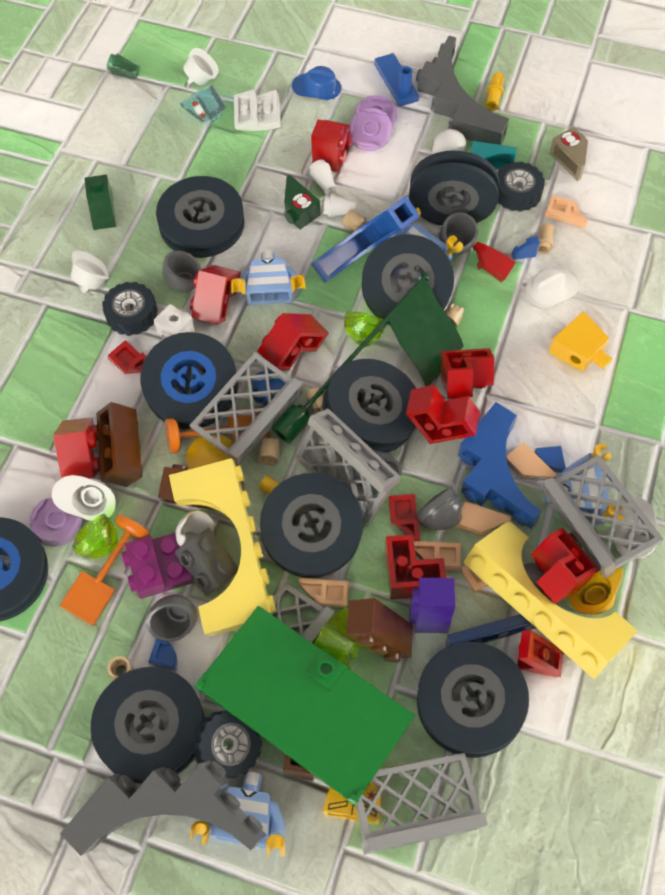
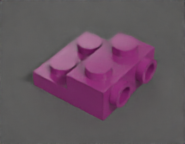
M176 533L152 539L150 535L124 543L126 551L121 552L125 567H131L132 575L127 576L129 586L132 592L137 591L140 599L193 583L190 573L180 563L179 558L175 554V551L180 548V545L177 544Z

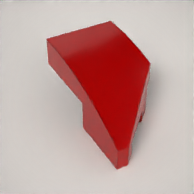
M476 242L473 245V251H476L479 261L477 263L478 269L483 268L502 283L516 262L483 243Z
M126 340L108 354V360L124 374L141 373L142 365L146 358L143 352L140 354Z
M415 494L389 496L391 524L406 535L413 534L414 541H420Z

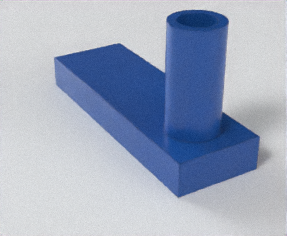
M394 53L374 58V65L397 105L401 107L417 102L419 94L412 84V68L408 66L402 67Z

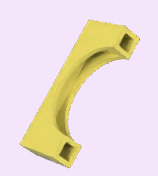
M230 458L169 475L174 501L180 507L201 505L216 509L234 523L240 537L241 560L233 581L217 598L198 606L204 634L212 637L240 629L257 606L273 615L272 612L276 611V605L273 595L268 596L265 585L270 584L266 568L261 569L259 559L263 558L260 543H255L253 532H257L253 516H248L246 507L251 505L247 490L242 491L240 482L244 481L241 466H236L233 459Z
M508 520L476 543L463 563L595 679L638 630L617 612L604 618H586L570 613L546 598L532 583L523 566L522 548L529 537Z

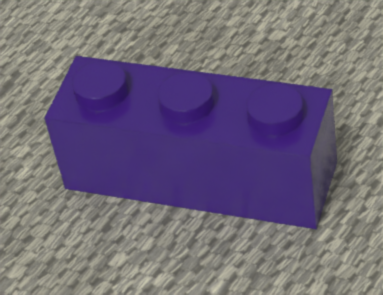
M419 578L418 587L412 589L411 607H409V622L414 624L415 633H448L456 607L454 578Z

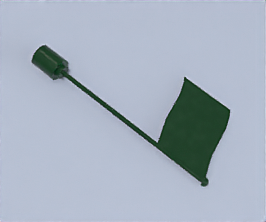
M427 273L421 274L422 278L341 366L351 362L383 326L389 322L399 345L418 369L424 385L429 386L440 374V351L461 350L464 345L456 327L437 302L428 283L429 275ZM333 375L304 407L300 404L298 406L292 404L271 426L272 430L283 441L290 444L308 425V416L310 415L308 409L327 389Z

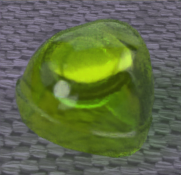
M347 311L343 317L347 335L358 345L383 320L367 313ZM387 323L365 347L371 346L381 337Z
M102 513L79 531L72 544V548L75 554L83 558L99 559L111 554L118 544L117 530L110 521V518L105 513Z

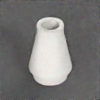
M317 160L309 167L310 176L326 195L333 193L336 190V185L334 184L329 163H326L325 160Z
M331 194L324 196L322 214L327 215V217L346 215L351 209L355 211L356 202Z

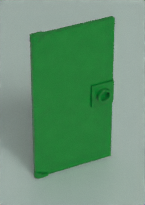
M260 606L256 607L194 686L348 800L353 806L359 802L364 791L415 718L413 713Z

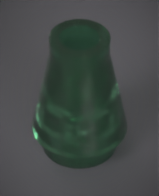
M118 53L116 55L111 54L107 62V70L111 71L112 74L138 77L140 66Z

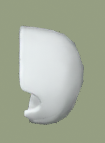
M445 129L436 135L432 152L435 154L442 151H465L467 142L461 132L455 129Z
M199 510L189 512L179 521L176 527L177 544L180 547L183 546L187 541L208 527L214 533L215 521L208 513Z

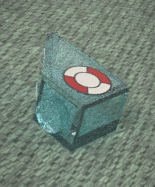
M212 85L195 92L180 103L182 108L201 122L207 120L214 122L222 116L220 112L226 108Z

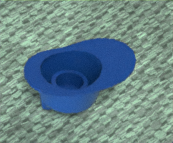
M316 66L307 73L297 76L292 82V89L300 96L329 100L334 99L340 94L341 84L330 68Z

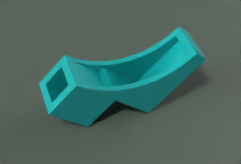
M473 141L470 153L486 159L495 169H500L505 164L514 162L517 147Z

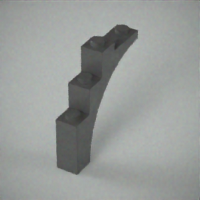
M448 36L446 42L440 45L438 57H434L432 62L426 61L423 68L418 70L416 75L418 92L432 95V103H435L434 113L450 117L449 125H452L451 129L461 132L466 140L502 145L507 134L509 118L493 113L481 106L461 87L454 74L452 65L455 55L456 37Z
M210 760L200 763L183 784L180 783L181 779L175 771L165 767L153 770L137 790L135 789V783L128 776L120 774L109 776L60 833L80 856L94 850L110 833L126 823L139 818L157 815L188 816L211 823L233 835L249 850L258 846L267 836L262 830L263 826L260 821L252 815L247 816L239 808L240 802L230 793L225 794L223 792L231 781L225 776L226 771L217 762H211Z

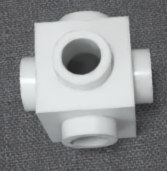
M171 304L154 319L157 333L162 340L178 333L195 332L192 317L186 311L181 312Z

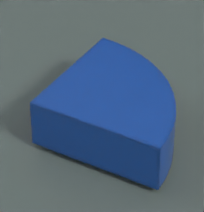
M538 236L528 238L526 243L519 247L516 246L511 253L513 260L536 257L539 246Z
M561 446L535 449L534 453L554 472L562 473L566 469Z
M156 638L148 663L176 672L178 660L175 650L169 642Z

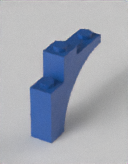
M404 196L353 231L313 261L311 265L325 283L381 242L401 231L420 215L407 196Z
M495 402L478 422L476 436L466 437L460 444L458 456L466 465L474 467L463 480L461 493H463L468 501L477 503L480 506H483L487 500H490L496 509L504 510L518 524L526 525L532 529L538 521L541 510L535 507L517 487L510 473L506 456L507 438L514 428L517 415Z

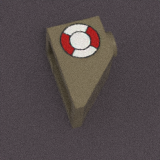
M572 127L554 137L549 154L577 181L581 180L585 167L588 140L575 127Z

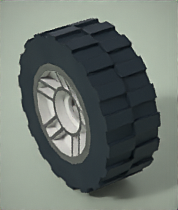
M519 161L505 164L498 170V204H501L505 209L508 208L511 211L515 210L518 212L530 210L532 207L537 206L543 194L545 178H543V173L536 166L534 167L530 163Z
M124 282L123 284L116 285V287L111 288L105 294L104 301H102L103 313L107 324L111 326L114 332L117 331L121 335L132 336L133 334H141V332L147 331L150 326H153L154 319L157 317L158 309L152 291L146 288V285L138 284V282Z
M227 710L211 713L209 717H205L202 720L200 726H197L196 734L193 736L192 741L194 742L192 750L196 756L197 764L208 760L211 762L215 761L226 771L225 776L229 779L238 778L241 774L245 775L257 763L256 760L261 753L260 746H262L260 735ZM225 739H228L232 744L224 749L223 742Z

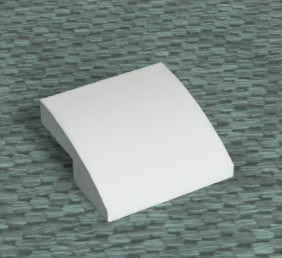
M253 89L234 95V125L236 130L260 131L281 127L280 101L277 90L256 95Z

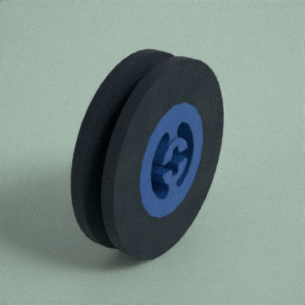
M183 332L163 339L150 350L142 365L140 382L147 404L160 420L165 422V419L172 418L177 421L178 428L191 429L190 424L237 372L231 354L219 341L202 333ZM188 367H192L193 379L190 381L192 394L186 395L188 393L186 382L189 381L190 377ZM196 368L201 369L203 372H205V374H199ZM238 382L233 387L234 394H237ZM179 386L185 394L179 393L174 387ZM232 400L220 401L217 405V411H228L232 406ZM215 418L204 419L199 426L202 428L216 422Z
M0 517V555H5L11 560L9 569L0 557V621H5L24 612L40 596L48 577V559L36 535L26 525L10 518Z

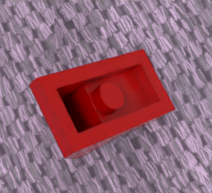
M522 631L517 666L520 670L552 677H561L564 652L534 631Z

